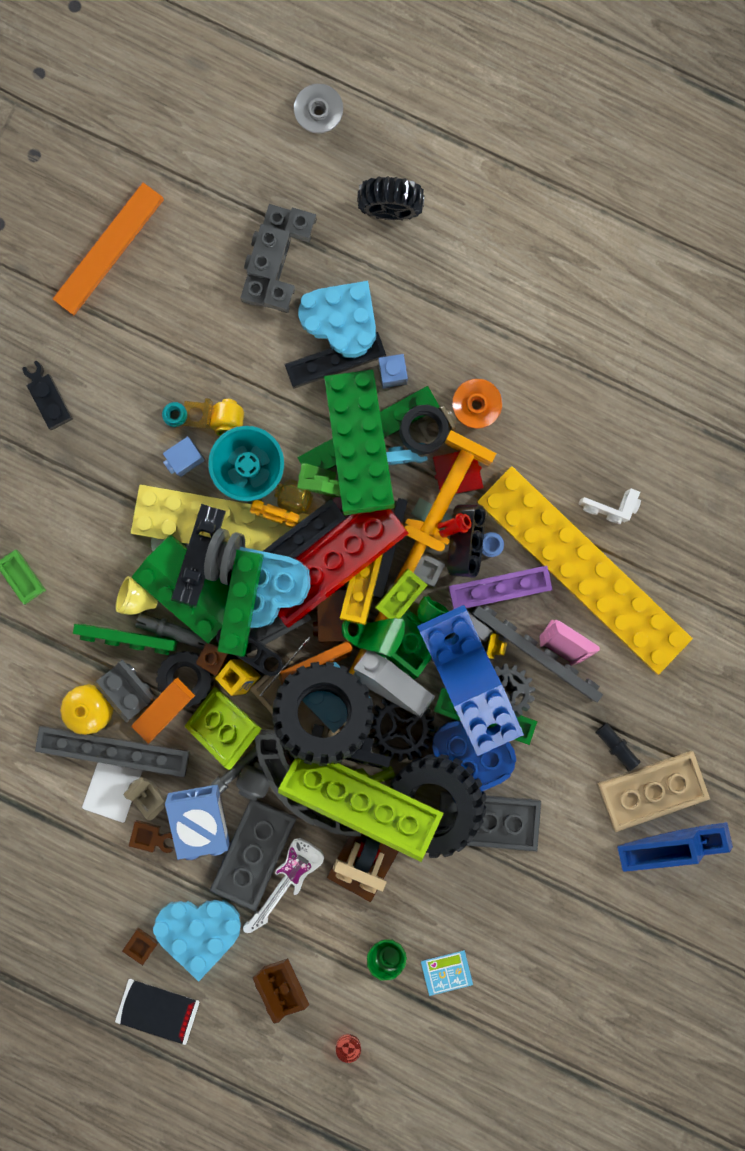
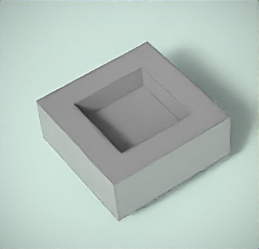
M423 554L414 574L426 584L434 587L445 564Z

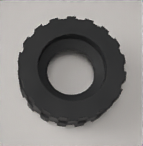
M189 651L177 652L168 656L161 663V667L158 668V676L156 678V683H158L157 689L162 693L172 683L174 673L180 667L192 668L197 673L198 682L190 690L195 695L185 706L190 707L203 701L211 692L212 685H214V674L196 664L200 656L198 653Z

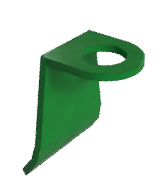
M398 618L366 623V625L356 623L358 630L357 634L353 637L348 633V625L351 622L344 621L342 624L343 637L349 643L359 649L377 652L391 657L398 650L405 631L404 619Z

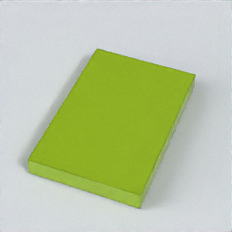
M215 686L184 726L229 770L232 769L262 729Z

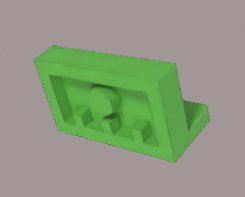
M302 463L297 488L325 496L341 498L339 481L335 480L336 472Z

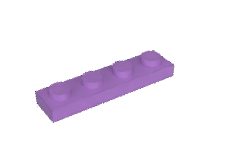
M547 566L448 586L453 609L462 605L470 608L552 590Z

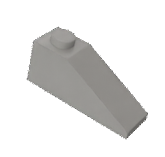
M367 650L354 667L355 673L361 678L360 683L362 685L366 684L368 689L420 718L434 699L433 694L392 662L375 652Z

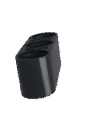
M458 504L453 510L452 519L455 518L456 514H467L471 520V528L466 533L458 532L450 535L447 570L451 576L474 578L479 574L481 566L486 512L482 505Z
M222 627L218 630L216 635V640L218 644L220 640ZM251 635L248 637V643H252L257 647L256 656L251 658L246 654L245 656L235 655L268 676L277 675L285 666V661L279 653ZM269 657H274L278 660L279 667L276 671H270L266 667V661Z

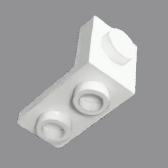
M634 489L625 491L619 510L585 497L580 499L579 505L584 506L583 510L593 515H597L599 512L607 515V520L621 524V522L629 521L632 513L636 514L641 503V500L638 499L640 492Z

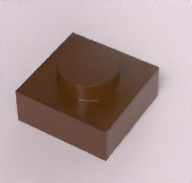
M138 928L122 952L143 966L159 942Z

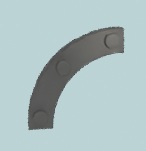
M260 730L255 737L258 759L270 787L283 804L295 815L313 826L316 825L335 834L361 836L360 832L278 793V788L293 762L288 750L284 749L280 744V740L274 730Z

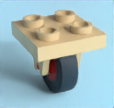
M368 836L360 844L355 842L346 863L338 859L335 860L332 869L337 872L336 878L350 884L354 879L360 882L359 886L362 889L374 894L376 890L383 892L387 881L376 876L384 854L379 849L380 842Z

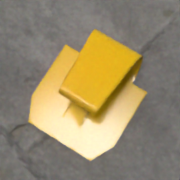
M493 633L490 636L487 650L488 658L494 659L495 655L505 656L507 643L498 640L499 634Z

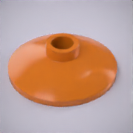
M468 380L457 388L453 396V412L463 425L475 429L485 428L494 423L501 413V394L497 387L487 380ZM478 401L481 404V408L474 409L472 403Z

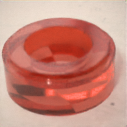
M351 1034L341 1036L336 1043L337 1057L345 1063L356 1061L361 1054L359 1039Z

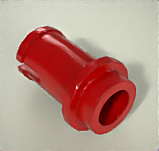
M456 514L455 518L440 522L437 528L445 529L438 532L442 538L458 532L466 533L471 528V520L467 514Z

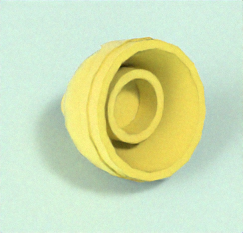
M127 576L117 596L116 611L127 615L139 614L148 609H155L158 600L135 580Z

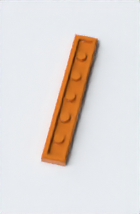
M143 182L53 297V300L75 316L163 202V197Z

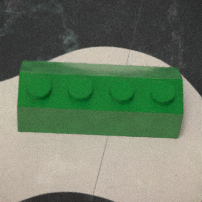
M169 535L143 561L131 578L206 643H210L216 638L217 632L223 624L229 585L222 584L220 577L215 582L205 578L196 608L171 601L187 548L175 537Z

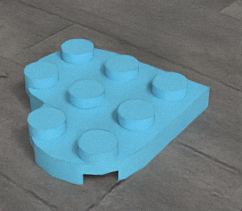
M368 281L321 288L306 293L301 297L298 317L302 328L308 333L313 334L315 338L328 339L330 347L336 352L343 354L344 357L356 358L364 355L373 342H375L376 325Z
M240 547L242 551L264 555L250 628H261L271 625L277 617L280 608H291L303 603L310 589L309 569L291 557Z
M225 900L206 901L199 907L189 901L170 902L158 914L153 927V933L160 945L199 982L235 943L240 934V914L232 904Z

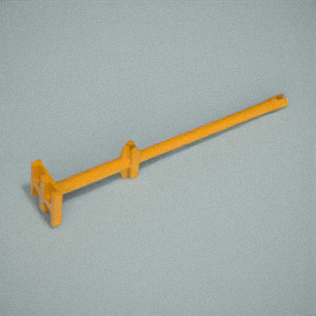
M452 430L450 431L445 445L460 451L425 521L406 520L405 523L408 525L405 528L409 532L407 536L416 541L395 582L407 568L414 573L427 546L440 552L444 550L445 544L448 545L450 540L447 537L442 538L437 527L442 521L472 460L476 459L489 467L497 453ZM379 611L375 621L388 618ZM359 650L349 670L350 674L353 675L355 673L354 667L367 650Z

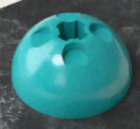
M239 426L223 433L214 443L209 455V472L216 487L226 496L239 501H254L267 496L277 487L284 471V456L279 443L267 431L254 426Z

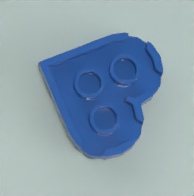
M461 721L447 722L433 736L432 748L435 757L444 754L449 755V760L453 761L457 758L463 761L461 766L465 769L469 766L474 771L471 774L474 779L479 778L482 782L481 792L499 785L510 778L515 768V750L509 742L477 756Z

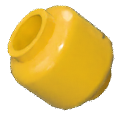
M223 399L222 402L213 405L210 426L216 435L221 436L232 428L243 426L244 410L235 400Z

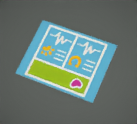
M465 950L421 961L429 996L473 985Z

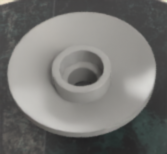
M309 85L301 90L295 99V118L299 125L309 132L319 134L331 131L339 124L342 118V99L338 92L328 85ZM322 110L323 114L316 115L315 111Z

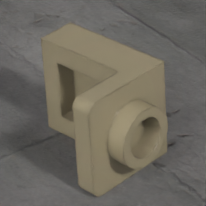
M140 777L129 785L128 790L123 794L126 799L134 802L147 820L152 821L165 808L166 798L152 781Z

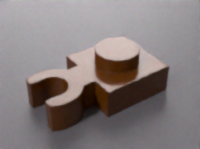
M136 820L129 847L153 853L155 847L159 846L163 852L171 853L173 847L167 846L165 839H173L172 833L160 834L161 826Z

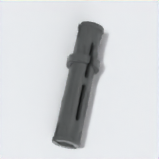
M143 612L137 618L138 622H136L135 627L155 633L156 637L161 638L164 636L202 650L206 645V642L193 630L170 623L166 618L158 619Z

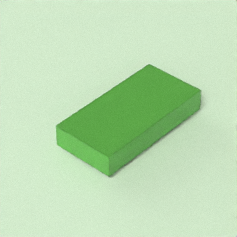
M15 549L0 560V572L23 605H26L46 591L18 550Z

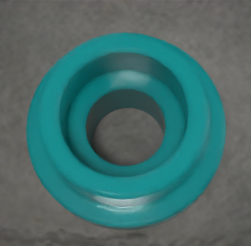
M178 402L167 404L162 411L164 422L171 427H180L187 420V410ZM178 411L180 414L177 419H172V412Z

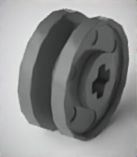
M222 528L216 530L209 543L205 557L204 575L207 580L215 582L220 577L222 584L230 586L236 549L240 550V547L245 548V536L242 533L235 532L230 537L228 530Z

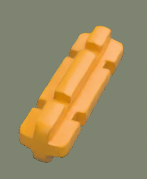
M254 500L250 508L251 514L257 516L261 514L263 518L280 524L284 522L286 523L285 526L291 528L299 522L300 516L291 511L290 514L286 513L287 510L271 504L266 506L264 502Z

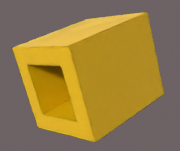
M234 659L225 665L215 679L231 696L246 694L261 675L242 659Z

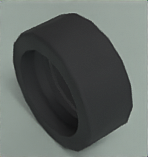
M417 405L410 409L403 417L399 431L400 438L407 449L419 455H426L437 451L447 439L449 428L444 413L437 407ZM426 415L436 421L439 433L433 442L422 445L412 439L409 426L414 418Z

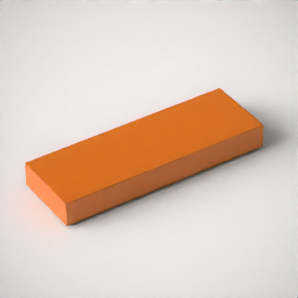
M348 641L281 671L279 680L283 685L285 678L289 674L293 675L296 673L297 668L301 666L309 667L313 662H319V665H326V662H339L349 657L353 648Z
M176 678L131 727L149 744L195 695Z

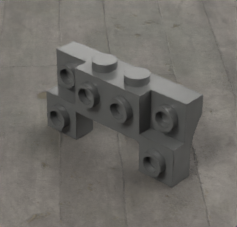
M272 204L268 205L264 222L260 225L259 232L255 231L253 234L251 245L254 248L252 255L248 254L245 260L244 269L247 270V277L240 297L242 302L289 313V304L292 294L295 293V286L281 282L279 279L289 250L291 237L310 243L311 231L317 221L316 214L293 207L289 210Z

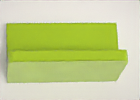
M407 568L375 608L388 619H400L426 588L427 584Z

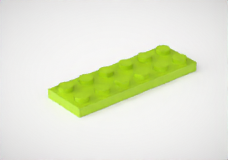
M297 758L293 761L278 788L279 794L422 862L444 814L339 763H329L327 766H319L316 763L309 765L304 763V760Z

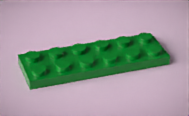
M373 369L324 376L343 515L395 508Z

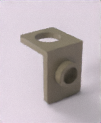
M442 406L439 410L444 413L448 421L449 435L451 430L455 431L457 421L450 410L447 411ZM431 417L418 424V428L428 444L437 438V436L433 437L427 433V426L430 423H436Z

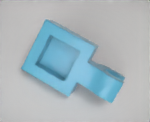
M401 446L388 448V452H386L388 465L406 464L408 462L423 463L428 459L427 456L420 457L418 454L411 452V450H403Z

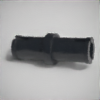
M608 722L595 732L609 747V753L615 755L628 772L640 764L641 761L627 747L626 740L621 739Z

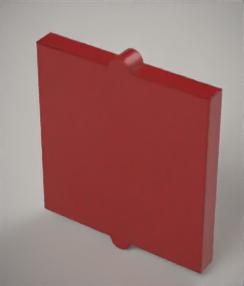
M460 451L433 457L436 472L434 478L438 481L439 491ZM476 459L472 460L456 494L483 489L480 473L482 467L479 466Z

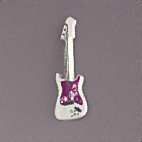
M301 838L293 840L288 850L287 859L275 871L276 875L283 873L285 876L260 911H256L250 921L244 923L243 930L245 933H251L268 922V915L291 884L295 886L293 894H298L304 878L323 863L324 854L319 848Z

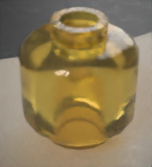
M287 479L284 484L279 483L275 490L274 497L277 498V506L287 510V512L291 511L298 515L303 511L307 512L312 503L313 494L310 491L297 488L298 481Z

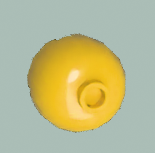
M87 684L77 686L67 693L62 701L60 713L62 721L68 729L74 733L89 735L105 728L112 718L113 707L94 685Z

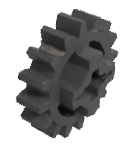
M506 663L502 666L501 670L498 666H495L494 669L498 677H500L503 688L507 687V691L512 692L510 696H508L507 692L506 694L515 715L520 717L523 714L522 710L528 711L530 709L528 703H532L535 699L530 695L535 691V687H529V683L533 679H525L526 670L520 673L517 672V665L509 669ZM520 696H523L522 701L520 702V704L517 705V706H515V703H516V699H515V698H519Z

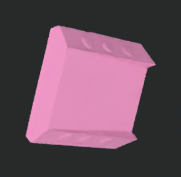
M551 620L544 632L540 634V647L545 646L569 661L571 666L585 661L600 650L598 645L558 620Z

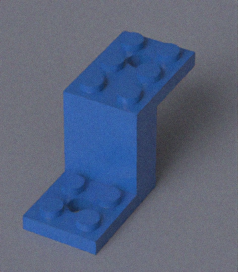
M465 605L417 626L477 756L523 736V731L507 694L482 646ZM456 633L453 638L445 639L448 634ZM496 723L494 727L487 728L489 725Z

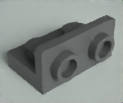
M124 660L119 661L113 669L93 684L126 723L147 707L154 699L151 688L146 683L141 682L136 676L135 669L130 664H126Z

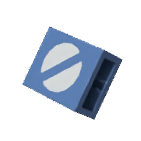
M218 784L168 793L165 807L177 860H193L207 854L216 856L224 851H228L230 839Z

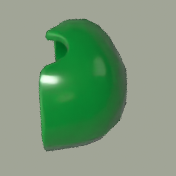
M423 596L417 608L418 618L422 623L449 612L444 605L431 600L429 596Z
M393 939L380 940L368 951L367 968L371 975L380 981L393 980L405 969L407 964L406 952L402 945Z

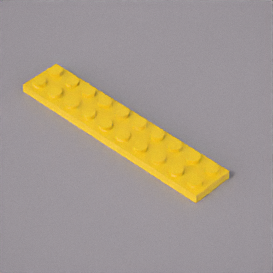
M512 466L476 502L478 505H482L485 511L542 566H547L548 571L655 674L659 675L693 639Z

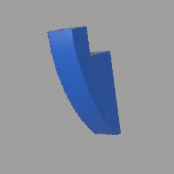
M725 822L658 834L619 845L617 848L622 870L627 872L699 864L704 855L730 853L733 844L728 823Z

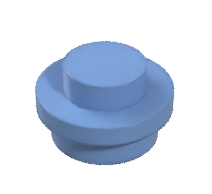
M494 532L484 534L482 554L487 557L498 556L504 548L502 537Z

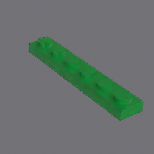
M428 386L380 411L384 439L399 431L403 417L410 409L417 405H431L438 409L440 408ZM426 415L414 418L410 425L424 418ZM333 438L297 457L300 464H310L327 470L337 466Z

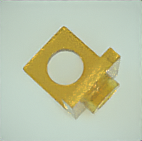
M205 398L204 403L185 401L184 407L187 410L188 416L183 426L212 429L210 421L215 412L212 400ZM192 408L201 409L203 412L201 420L197 422L191 421L189 419V411Z

